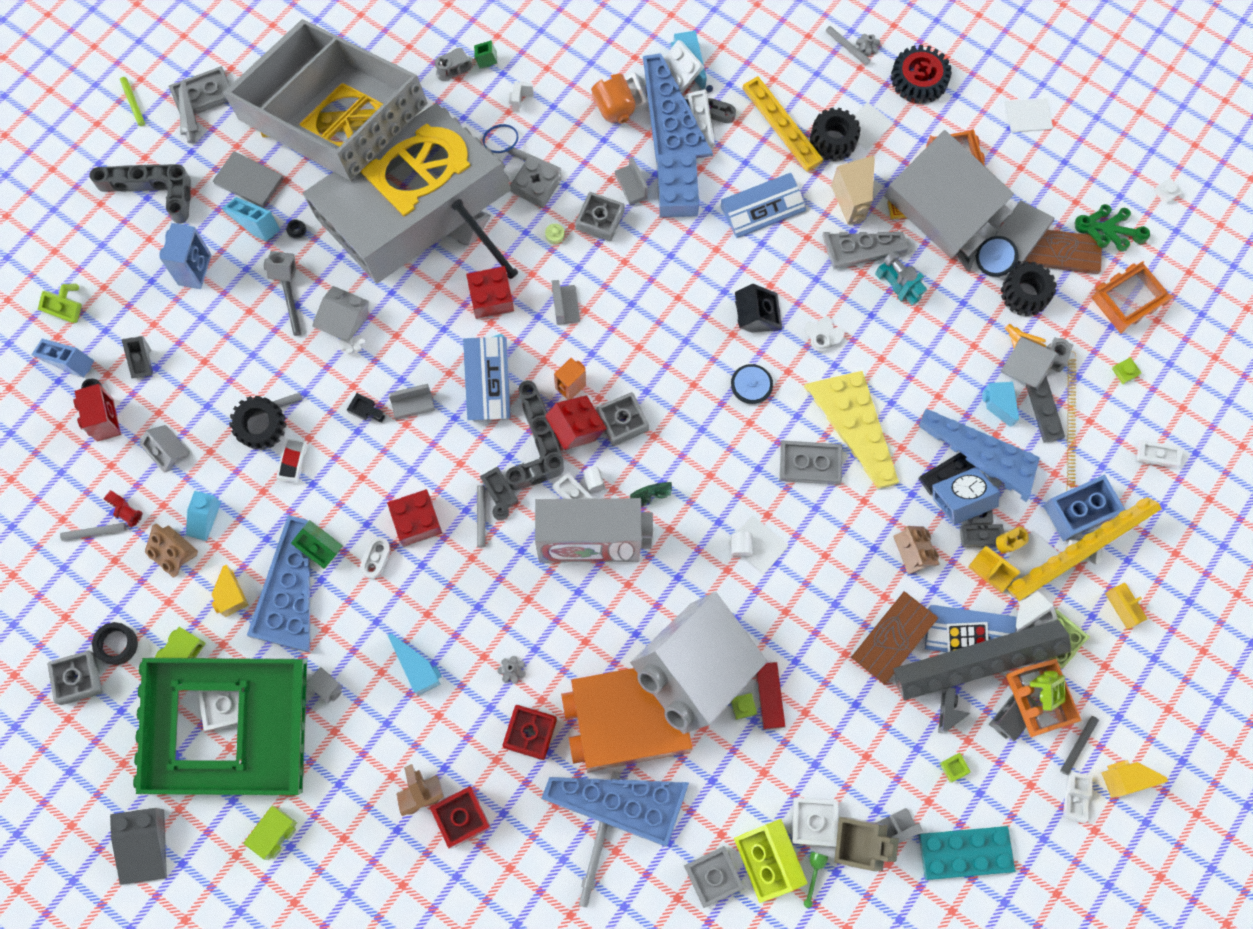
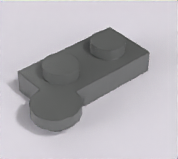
M497 466L481 475L480 479L496 504L492 510L493 517L498 521H502L509 515L508 508L519 503Z

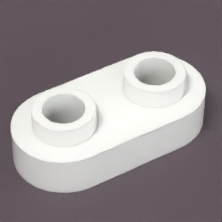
M377 537L371 540L365 552L360 570L368 579L379 577L386 564L391 547L385 538ZM378 547H384L382 552H377ZM370 566H376L373 572L369 571Z

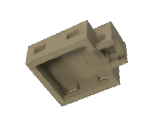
M839 817L834 863L874 872L883 871L884 861H897L899 838L887 836L888 825L850 817Z

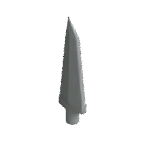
M183 78L179 87L180 135H186L187 143H194V133L199 132V127L197 126L185 79Z

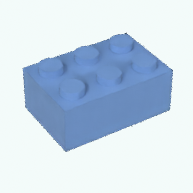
M696 153L657 155L659 218L698 216L699 193Z
M171 223L170 229L165 234L166 241L164 247L161 248L159 253L160 260L179 286L201 289L212 254L195 227Z
M1105 474L1057 495L1043 505L1063 542L1098 527L1107 521H1111L1120 512L1125 510Z

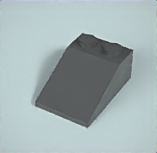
M149 808L110 814L111 842L120 885L167 878L164 809Z

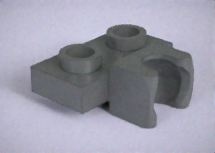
M992 510L983 513V518L975 516L968 519V525L960 526L962 547H997L996 539L1004 533L1003 524H993Z

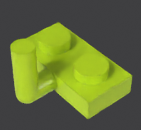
M77 283L62 284L59 294L47 290L42 291L37 310L71 323H77L82 304L68 299L67 294L70 291H78L79 285Z

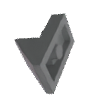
M144 336L122 338L131 379L152 376L153 369L149 353L152 350Z
M949 687L942 690L938 733L942 734L971 714L954 710L958 704V695H955L956 688Z

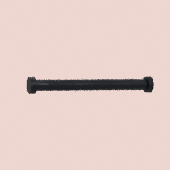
M461 199L455 201L451 207L459 212L499 264L505 266L507 277L509 279L514 278L518 274V270L516 268L513 269L463 206V201Z

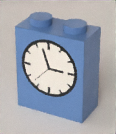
M977 467L932 485L933 500L954 525L999 507V489L993 486L985 473L982 474Z

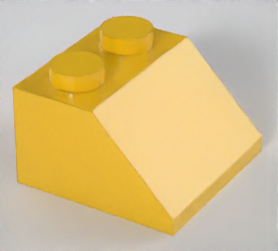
M1128 760L1108 765V770L1101 772L1111 798L1128 795L1169 782L1166 776L1139 762L1129 764Z

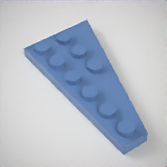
M662 54L643 56L656 164L657 155L696 153V159L713 156V152L708 146Z
M925 409L919 423L920 428L937 440H944L950 444L951 450L956 453L960 451L967 456L965 460L989 477L998 478L1005 483L1004 487L1009 491L1015 490L1022 495L1020 498L1023 501H1028L1040 459L1039 456L961 424L956 420L940 415L937 412Z
M288 515L247 636L310 653V558L291 544L308 520Z
M549 777L541 799L667 847L689 782Z

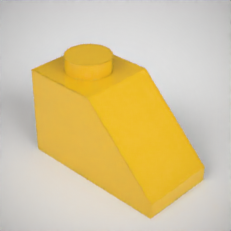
M227 564L222 566L211 594L214 599L211 603L217 614L220 613L224 617H228L249 606L233 570Z

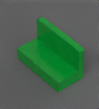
M311 520L306 523L291 542L293 546L323 569L328 566L343 547L342 544Z

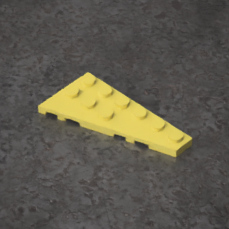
M863 371L806 383L804 385L806 391L815 399L814 402L825 413L827 420L843 442L849 446L851 453L862 464L864 471L877 489L897 485L899 481Z

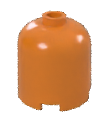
M613 74L611 75L612 79L605 82L601 79L591 88L592 97L601 115L607 122L623 124L634 113L636 104L624 75Z

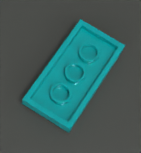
M1008 826L918 834L925 880L1016 872Z

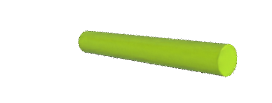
M121 77L119 80L138 126H144V118L127 77Z

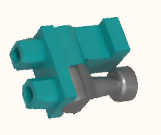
M894 250L884 258V263L877 268L875 275L879 279L885 277L892 285L894 293L898 295L897 298L900 301L906 299L913 306L921 300L922 294L927 290L926 286L921 282L924 275L921 272L917 274L916 268L913 266L905 267L898 260L900 255Z

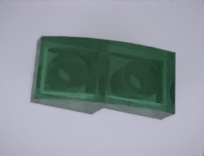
M662 482L642 487L631 493L630 498H641V507L651 504V496L659 499L671 496L672 482Z

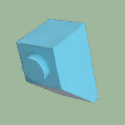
M1013 382L989 383L982 392L983 402H986L987 410L1009 427L1014 426L1019 421V414Z
M194 490L187 509L186 536L203 541L208 540L221 502L214 495Z

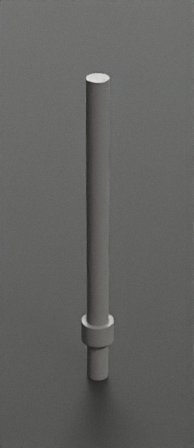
M613 771L610 780H620L621 773ZM602 822L599 823L586 878L583 877L581 884L583 889L578 906L585 908L588 907L591 891L595 888L596 881L594 879L608 827L607 824Z

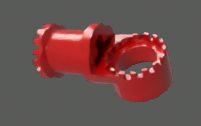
M109 490L103 500L115 507L113 516L121 518L131 528L139 523L138 520L141 521L143 512L131 508L124 498Z

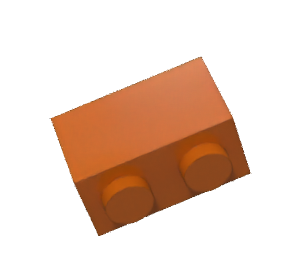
M573 358L567 360L554 373L555 389L567 400L573 399L586 386V368L580 361H575Z

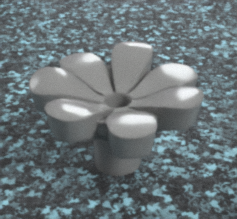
M864 33L861 35V38L857 39L856 44L860 45L858 49L861 52L865 51V55L870 56L871 51L873 54L878 53L877 46H880V40L875 39L874 34L867 35Z
M511 656L509 661L506 658L501 661L503 667L498 668V674H503L502 681L504 683L511 679L513 684H517L519 681L518 676L524 678L526 672L521 670L525 667V662H517V656Z

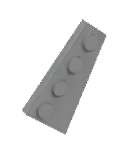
M839 232V234L822 233L833 269L885 258L894 250L898 254L907 253L909 250L903 232H877V234H867V232H859V234H848V232Z

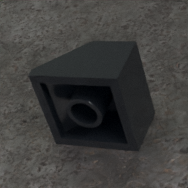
M754 283L735 291L737 321L740 329L751 333L782 329L778 293Z

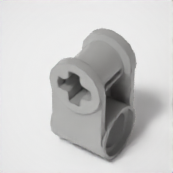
M456 48L435 59L437 78L447 81L471 69L472 62L462 48Z

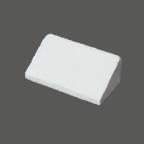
M633 72L625 79L635 100L636 107L634 113L649 109L647 90L641 77Z

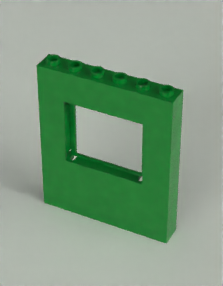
M142 658V662L139 665L141 684L138 687L140 707H138L136 714L137 720H139V729L135 735L136 743H138V752H136L134 757L137 774L133 779V787L136 788V794L299 795L303 793L308 659ZM179 690L239 691L236 760H176Z

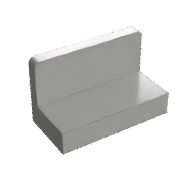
M631 157L629 158L628 166L615 170V176L630 206L648 199V186L634 158Z
M551 280L557 325L580 322L576 286H560L559 280Z
M428 384L388 393L395 420L435 410Z
M166 425L146 430L139 443L164 473L171 471L176 460L188 457L190 454L188 449Z

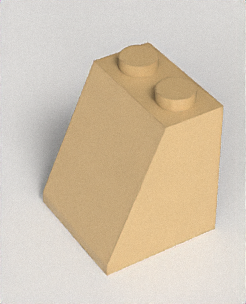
M874 156L842 164L836 168L831 187L847 224L863 222L873 201Z

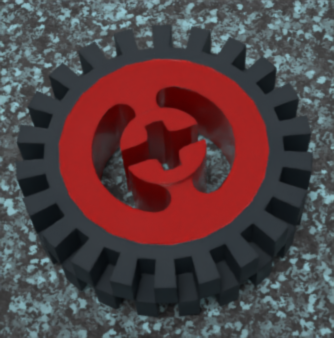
M915 45L911 46L910 50L907 47L895 59L891 72L892 86H896V93L901 91L900 97L904 98L907 95V101L911 102L912 98H915V103L919 104L920 99H922L923 104H926L928 99L930 102H933L935 98L939 99L945 93L952 75V67L948 65L949 60L948 58L944 59L945 54L943 52L938 56L939 50L936 48L933 52L930 51L932 46H927L926 50L923 49V45H919L918 50Z

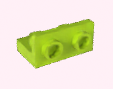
M1045 671L1044 674L1030 681V687L1043 688L1040 692V702L1043 703V710L1052 711L1065 702L1064 675H1058L1056 671Z

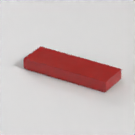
M777 662L766 663L756 674L763 730L785 728Z

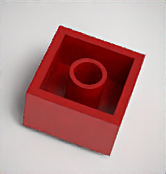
M505 266L466 274L475 319L514 312Z
M100 384L74 391L76 398L73 399L76 410L79 411L80 417L77 418V422L81 430L86 431L87 435L97 442L121 435L114 399Z
M587 395L557 402L545 415L564 450L595 442L607 429Z
M427 489L387 502L402 547L443 534Z
M471 786L430 806V810L448 849L452 850L492 829Z

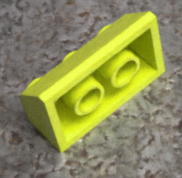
M782 819L734 837L759 903L789 893L808 884Z

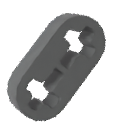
M708 98L709 106H712L710 109L711 119L723 123L734 121L736 108L733 105ZM727 111L730 112L728 116L725 115Z

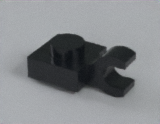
M358 393L355 394L346 409L348 413L365 421L370 416L377 422L382 423L386 417L383 415V411L374 408L375 402Z

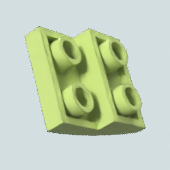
M1055 608L1058 618L1056 620L1060 621L1070 635L1071 652L1049 659H1057L1060 668L1063 669L1090 636Z

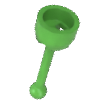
M812 851L809 861L814 870L808 896L804 901L806 908H811L813 905L811 899L819 869L825 867L829 857Z

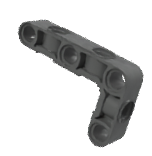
M180 164L95 167L89 173V178L101 192L167 190V196L165 197L166 211L175 223L181 224L186 222L189 217L191 179L185 168Z
M529 380L523 381L518 389L523 411L540 457L537 460L525 464L523 462L507 470L506 480L512 490H520L540 484L546 480L558 477L564 472V461L556 435L545 417L547 414L545 405L539 395L537 386ZM526 390L533 391V393L530 395L523 394V392ZM538 426H545L546 430L540 432L536 428ZM552 462L560 464L558 468H551L549 465ZM514 475H519L521 477V479L517 482H513L510 480L511 477Z

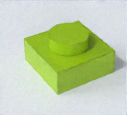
M1131 357L1112 368L1123 385L1142 374Z
M752 693L737 696L731 701L736 720L757 715Z
M960 752L939 763L950 783L971 773Z

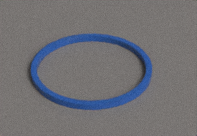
M499 124L488 129L483 136L484 147L487 148V146L485 145V138L491 130L498 127H508L513 129L516 133V141L514 142V144L505 150L491 151L492 153H504L514 148L518 142L519 136L517 130L513 126L507 124Z

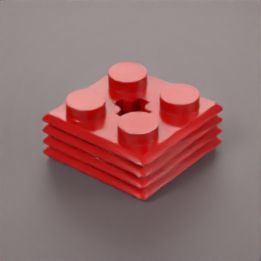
M515 705L502 744L503 748L545 760L557 717L524 706ZM533 727V731L536 733L535 736L531 735L530 738H527V734L524 731Z

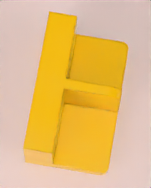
M987 546L979 551L968 566L970 570L1001 593L1005 591L1011 581L1020 573L1017 568Z
M1125 582L1105 592V595L1127 630L1148 619L1138 604L1142 597L1140 596L1135 599Z

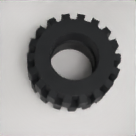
M834 107L830 108L829 111L825 109L814 120L810 134V143L820 156L825 157V160L829 158L832 161H837L838 158L840 161L844 160L845 156L849 157L856 148L861 127L859 126V120H855L856 116L854 114L850 115L848 110L842 111V108L839 107L837 110ZM837 131L841 133L843 137L834 138L831 137L827 132Z
M1028 261L1023 262L1022 265L1019 263L1015 268H1012L1001 287V298L1006 300L1004 302L1005 306H1010L1009 310L1012 312L1014 310L1017 311V315L1020 316L1022 313L1025 316H1030L1032 313L1034 316L1042 312L1053 299L1057 283L1053 282L1055 277L1049 274L1051 271L1048 268L1044 269V265L1040 264L1038 266L1036 262L1029 264ZM1026 283L1031 285L1036 290L1037 295L1026 293L1020 284Z
M250 396L246 397V401H239L240 405L233 408L234 414H230L232 422H229L230 427L233 429L231 432L236 436V439L243 445L255 450H265L266 447H273L275 442L279 443L281 441L279 438L284 436L285 432L283 429L287 425L284 422L286 417L282 413V409L270 399L262 398L261 396H255V398ZM257 412H265L269 418L266 430L260 434L250 433L248 430L250 417Z

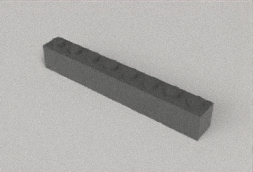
M1059 620L1048 622L893 668L896 686L904 701L1071 652L1070 635Z

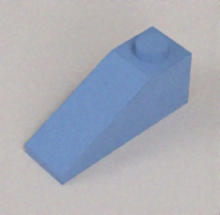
M43 338L31 354L39 360L83 378L90 371L94 363L92 358L76 347Z

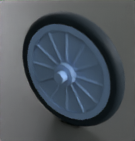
M993 236L986 239L979 246L976 253V262L979 269L986 275L993 277L1006 275L1015 267L1018 261V249L1015 243L1004 236Z
M746 364L739 367L732 375L731 389L740 401L747 404H758L765 401L772 393L773 379L770 373L762 366Z

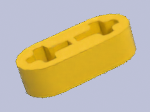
M1020 526L999 535L996 539L998 550L1005 554L1026 545L1029 540L1028 532L1024 527Z

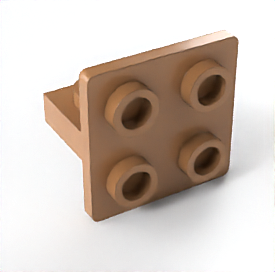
M156 523L152 525L145 553L162 567L165 572L175 578L178 576L181 565L197 557L198 550L169 525L162 528Z
M906 526L904 531L893 536L908 574H914L930 566L940 565L938 561L939 554L933 548L930 541L931 535L924 526Z
M413 764L404 767L409 788L396 794L401 816L414 814L420 808L436 804L444 797L437 775L424 780L420 770L415 771Z

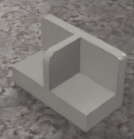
M907 808L876 822L888 825L887 836L899 838L898 844L923 832L920 823L915 824Z

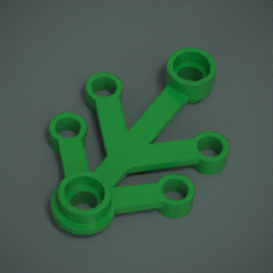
M1108 204L1101 205L1099 210L1090 216L1079 215L1074 222L1075 229L1079 233H1088L1097 242L1099 247L1106 248L1112 241L1121 252L1128 249L1130 241L1126 238H1120L1117 234L1132 236L1134 242L1138 244H1145L1150 237V230L1145 226L1133 229L1116 225L1121 221L1128 220L1131 211L1125 207L1121 208L1117 215L1103 223L1096 221L1110 215L1112 208ZM1097 230L1102 231L1104 234L1100 235Z

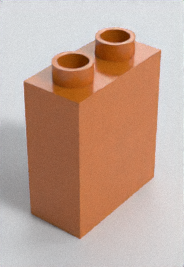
M634 668L571 679L573 691L561 693L565 720L577 718L580 735L568 737L573 764L585 762L587 772L688 754L693 749L690 732L683 734L668 723L664 714L665 709L654 694L642 688L638 682V673Z

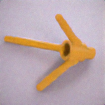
M1008 324L1005 327V330L1012 338L1013 349L1021 337L1046 347L1043 344L1046 342V339L1022 332L1012 324Z

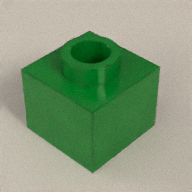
M492 40L474 45V57L480 69L498 64L497 51Z

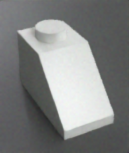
M1039 591L1027 596L1020 602L1016 622L1017 632L1058 619L1054 606Z

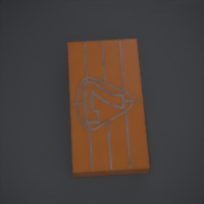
M1047 230L1024 262L1028 261L1029 264L1036 262V265L1042 264L1046 268L1099 274L1101 272L1102 248L1087 234Z
M903 591L851 658L885 685L894 674L893 668L901 666L937 621L938 617L907 592Z

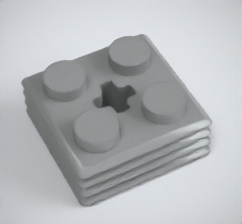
M528 157L510 184L511 193L544 208L562 180L561 172Z
M589 192L576 219V230L612 241L625 211V204Z
M633 392L596 408L598 415L607 428L605 432L612 446L649 431V423ZM622 416L627 419L625 422L619 421V417Z
M88 650L47 663L55 704L64 705L102 694L94 652ZM75 674H77L78 678L75 682H73L72 679L75 678Z

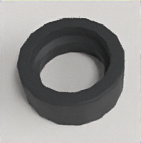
M118 622L103 625L96 631L92 639V651L95 656L111 665L124 664L129 661L136 653L138 647V639L135 632L128 626ZM114 631L124 633L127 637V645L123 652L117 656L107 655L103 650L105 638Z

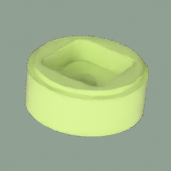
M556 223L550 224L545 230L546 240L551 244L562 242L565 237L564 228Z

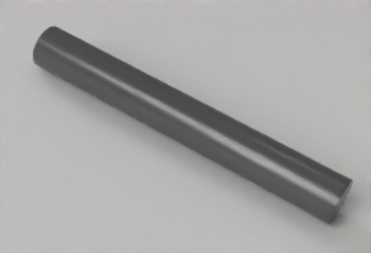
M282 281L292 332L294 336L301 335L291 285L289 281Z
M1090 717L1060 770L1063 774L1069 775L1099 722L1098 718Z

